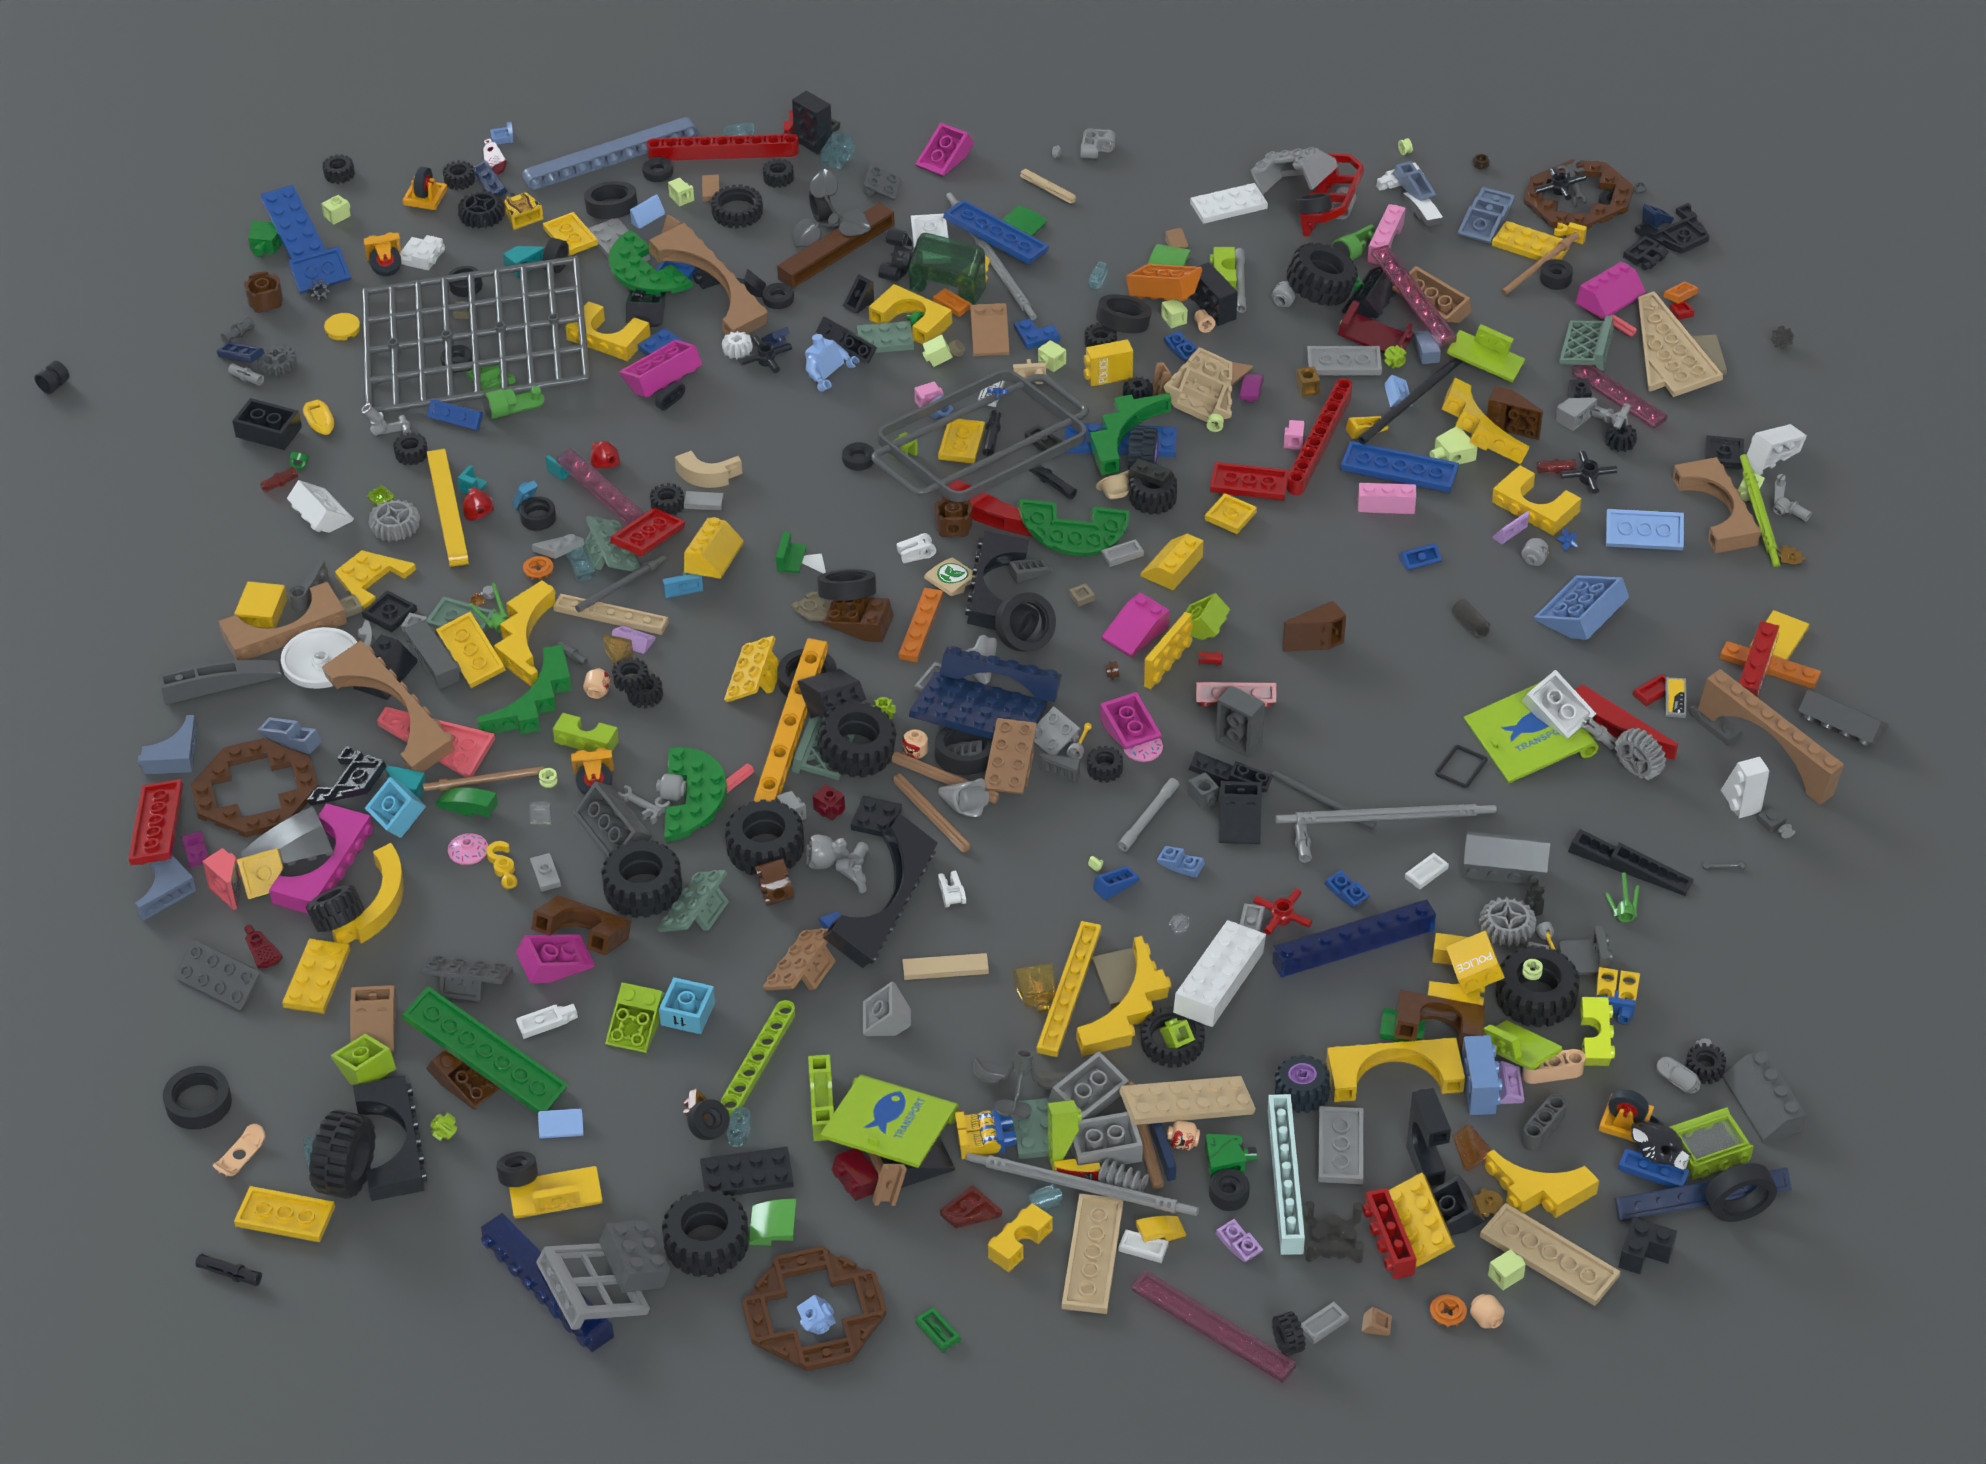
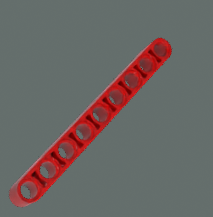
M795 134L652 138L647 141L648 159L663 157L670 161L793 157L799 154L798 136Z
M1342 378L1335 383L1290 470L1287 490L1291 495H1301L1305 491L1351 400L1352 381Z

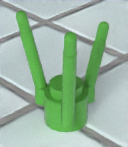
M492 583L500 612L492 609L495 613L491 615V620H489L472 603L469 606L487 623L489 628L494 627L496 632L501 633L500 624L506 621L508 616L504 611L496 584Z
M1624 872L1622 873L1624 900L1619 902L1616 908L1610 894L1606 893L1605 895L1613 910L1614 918H1618L1621 922H1630L1637 917L1636 910L1640 886L1636 885L1633 904H1631L1628 898L1626 873Z

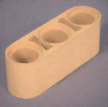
M1578 1049L1563 1050L1554 1058L1539 1065L1536 1069L1528 1070L1523 1067L1522 1079L1526 1083L1537 1084L1580 1077L1584 1070L1585 1054Z

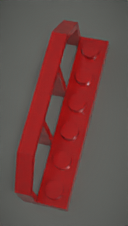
M1328 153L1336 159L1337 163H1350L1357 169L1355 175L1339 174V168L1337 167L1317 185L1315 192L1309 193L1330 194L1331 202H1341L1343 204L1323 214L1321 212L1300 213L1303 236H1310L1312 230L1316 227V223H1326L1346 214L1364 174L1363 164L1353 155ZM1334 183L1351 184L1347 194L1330 193Z

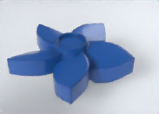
M990 388L987 389V392L996 394V399H999V393H1009V389Z
M1564 528L1563 536L1556 539L1563 543V550L1565 551L1569 547H1578L1577 542L1573 540L1576 538L1577 533L1569 534L1568 530Z

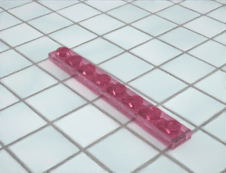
M1388 245L1373 248L1371 255L1439 346L1455 343L1457 340L1455 333Z
M1145 1270L1133 1283V1292L1281 1383L1296 1368V1362L1148 1271Z

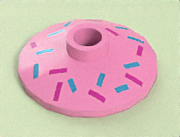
M1159 738L1124 749V753L1135 761H1152L1162 753L1163 744Z
M466 833L454 838L448 845L447 852L450 859L455 863L472 865L485 858L488 843L480 835Z

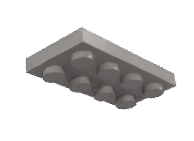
M618 218L610 219L588 228L597 238L598 248L608 259L613 244L625 232L629 231ZM650 254L642 257V259L645 261L651 260Z
M1307 346L1308 367L1315 366L1318 376H1374L1382 374L1380 346Z
M1319 1106L1318 1182L1363 1184V1108Z

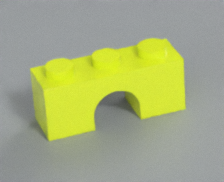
M1582 997L1580 1003L1581 1025H1590L1598 1032V1036L1584 1038L1583 1040L1584 1066H1609L1611 1059L1615 1057V1047L1611 1045V1038L1614 1037V1027L1610 1025L1613 1007L1609 1005L1608 997Z

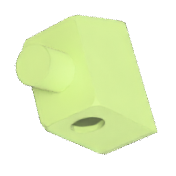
M1456 426L1436 438L1435 449L1430 451V457L1459 464L1468 463L1476 460L1477 446L1469 443V436Z

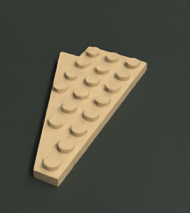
M1654 291L1638 297L1649 392L1666 387L1670 394L1676 397L1723 380L1721 371Z

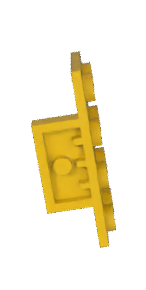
M774 636L743 645L724 698L726 702L758 692L759 686L766 694L774 691L778 679L777 669L780 663L772 653L776 640Z
M596 1166L540 1175L533 1182L525 1186L509 1187L515 1219L597 1205L603 1202Z

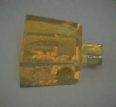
M1052 963L1013 970V985L1025 1007H1036L1040 1013L1049 1010V1004H1052L1055 996Z

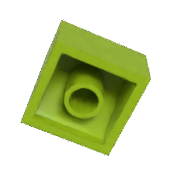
M1216 593L1190 604L1185 611L1192 614L1193 628L1191 630V637L1200 640L1209 637L1213 638L1220 632V626L1227 620L1226 616L1230 608Z
M366 1033L331 1055L336 1066L352 1086L378 1081L396 1070L390 1048Z

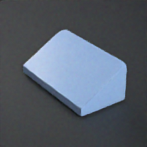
M654 195L630 209L631 224L640 229L665 214L658 195Z
M1391 375L1384 383L1388 401L1392 408L1410 395L1407 382L1402 378Z
M582 1109L538 1112L539 1139L583 1136Z

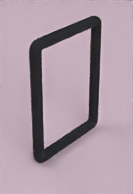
M1455 745L1438 767L1435 775L1467 788L1483 768L1488 758L1463 746ZM1457 749L1483 759L1466 784L1440 773Z

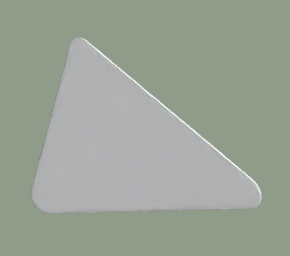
M822 554L804 556L803 564L821 573H826Z

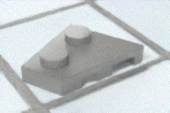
M568 534L564 537L532 544L533 552L556 559L585 544L583 538L574 534Z

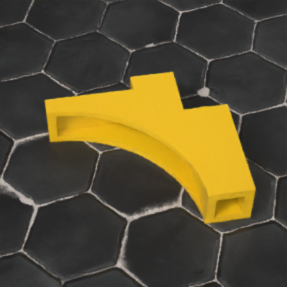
M1494 1149L1486 1154V1171L1499 1181L1504 1190H1507V1204L1522 1213H1526L1537 1205L1542 1204L1547 1212H1550L1557 1218L1597 1194L1599 1180L1586 1166L1568 1172L1542 1173L1519 1167L1504 1159Z

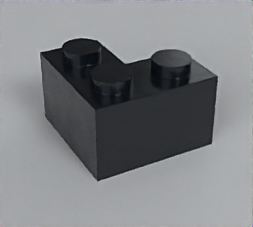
M1633 1217L1621 1251L1618 1268L1641 1274L1646 1257L1669 1264L1676 1241L1677 1230Z

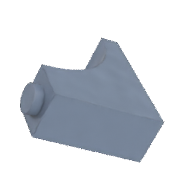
M186 715L182 727L170 738L157 744L142 746V752L138 755L139 767L142 766L144 774L192 772L198 729L194 715Z
M173 855L171 859L165 861L150 862L152 872L155 875L153 885L144 897L135 902L138 917L142 921L196 891L192 875Z

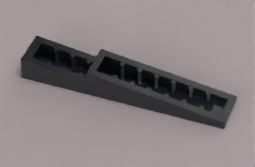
M1579 829L1568 850L1569 853L1619 872H1625L1627 875L1686 896L1694 879L1620 842L1616 847L1582 829Z

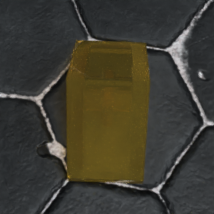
M608 634L603 635L604 650L613 664L617 665V661L623 662V658L629 660V657H632V640Z

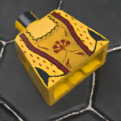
M510 193L507 199H505V212L513 230L543 220L542 205L528 193L519 195Z

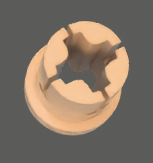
M1198 310L1194 314V320L1201 332L1206 333L1214 328L1215 320L1205 310Z

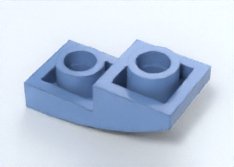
M1165 846L1157 858V862L1164 867L1195 878L1198 877L1205 865L1204 858L1185 855L1184 849Z

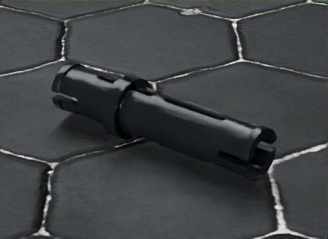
M997 410L990 412L989 422L986 424L987 433L983 448V455L986 454L987 450L986 457L995 453L997 434L1001 428V412L998 413L997 417Z
M1038 465L1029 470V472L1039 477L1041 482L1048 483L1069 499H1073L1076 496L1077 489L1054 475L1049 468L1046 469Z
M203 1253L198 1255L195 1262L197 1268L230 1277L235 1282L242 1281L258 1286L262 1279L261 1272L247 1269L242 1264L235 1265Z

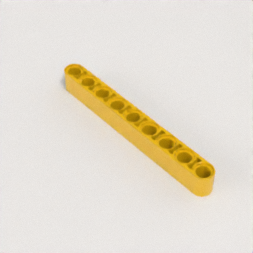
M444 448L427 451L450 568L469 565L446 450Z

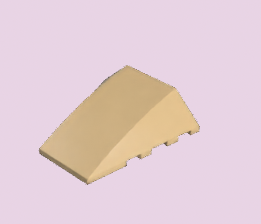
M1199 347L1188 361L1181 366L1180 370L1172 376L1171 380L1164 385L1166 393H1170L1171 403L1174 408L1207 422L1208 416L1214 413L1220 414L1224 419L1231 418L1232 362Z

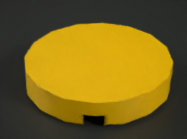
M350 313L335 314L329 317L324 324L325 333L328 334V337L337 341L348 340V337L351 336L352 338L355 337L361 328L359 319Z

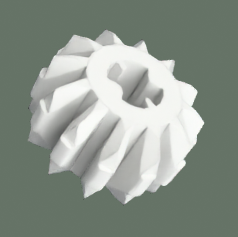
M730 332V335H725L722 340L723 352L730 359L736 358L737 360L738 358L750 356L753 344L750 335H746L745 332Z

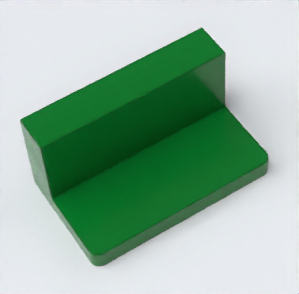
M783 531L776 555L777 571L800 573L806 545L792 543L791 532Z

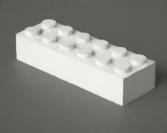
M1227 920L1176 992L1173 1013L1213 1027L1262 956L1266 934Z

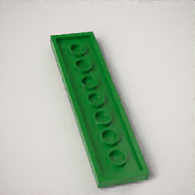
M429 986L402 1014V1020L536 1114L540 1111H548L568 1087V1084Z

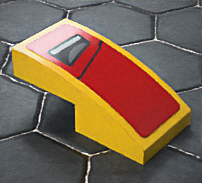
M1076 1159L1054 1161V1171L1098 1181L1101 1168L1099 1162L1077 1165Z

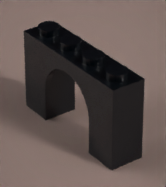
M1434 1088L1420 1089L1412 1092L1406 1148L1417 1175L1423 1173L1430 1187L1441 1185L1445 1182L1446 1169L1436 1146L1449 1143L1451 1134L1450 1125Z

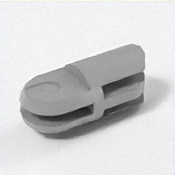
M1662 1057L1658 1060L1656 1065L1657 1072L1677 1088L1691 1094L1696 1093L1700 1089V1079L1693 1071L1671 1057Z

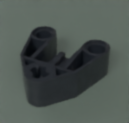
M889 228L886 234V243L895 246L893 253H891L892 261L891 263L886 262L880 265L878 276L881 279L897 282L907 274L913 264L915 257L914 244L907 231Z

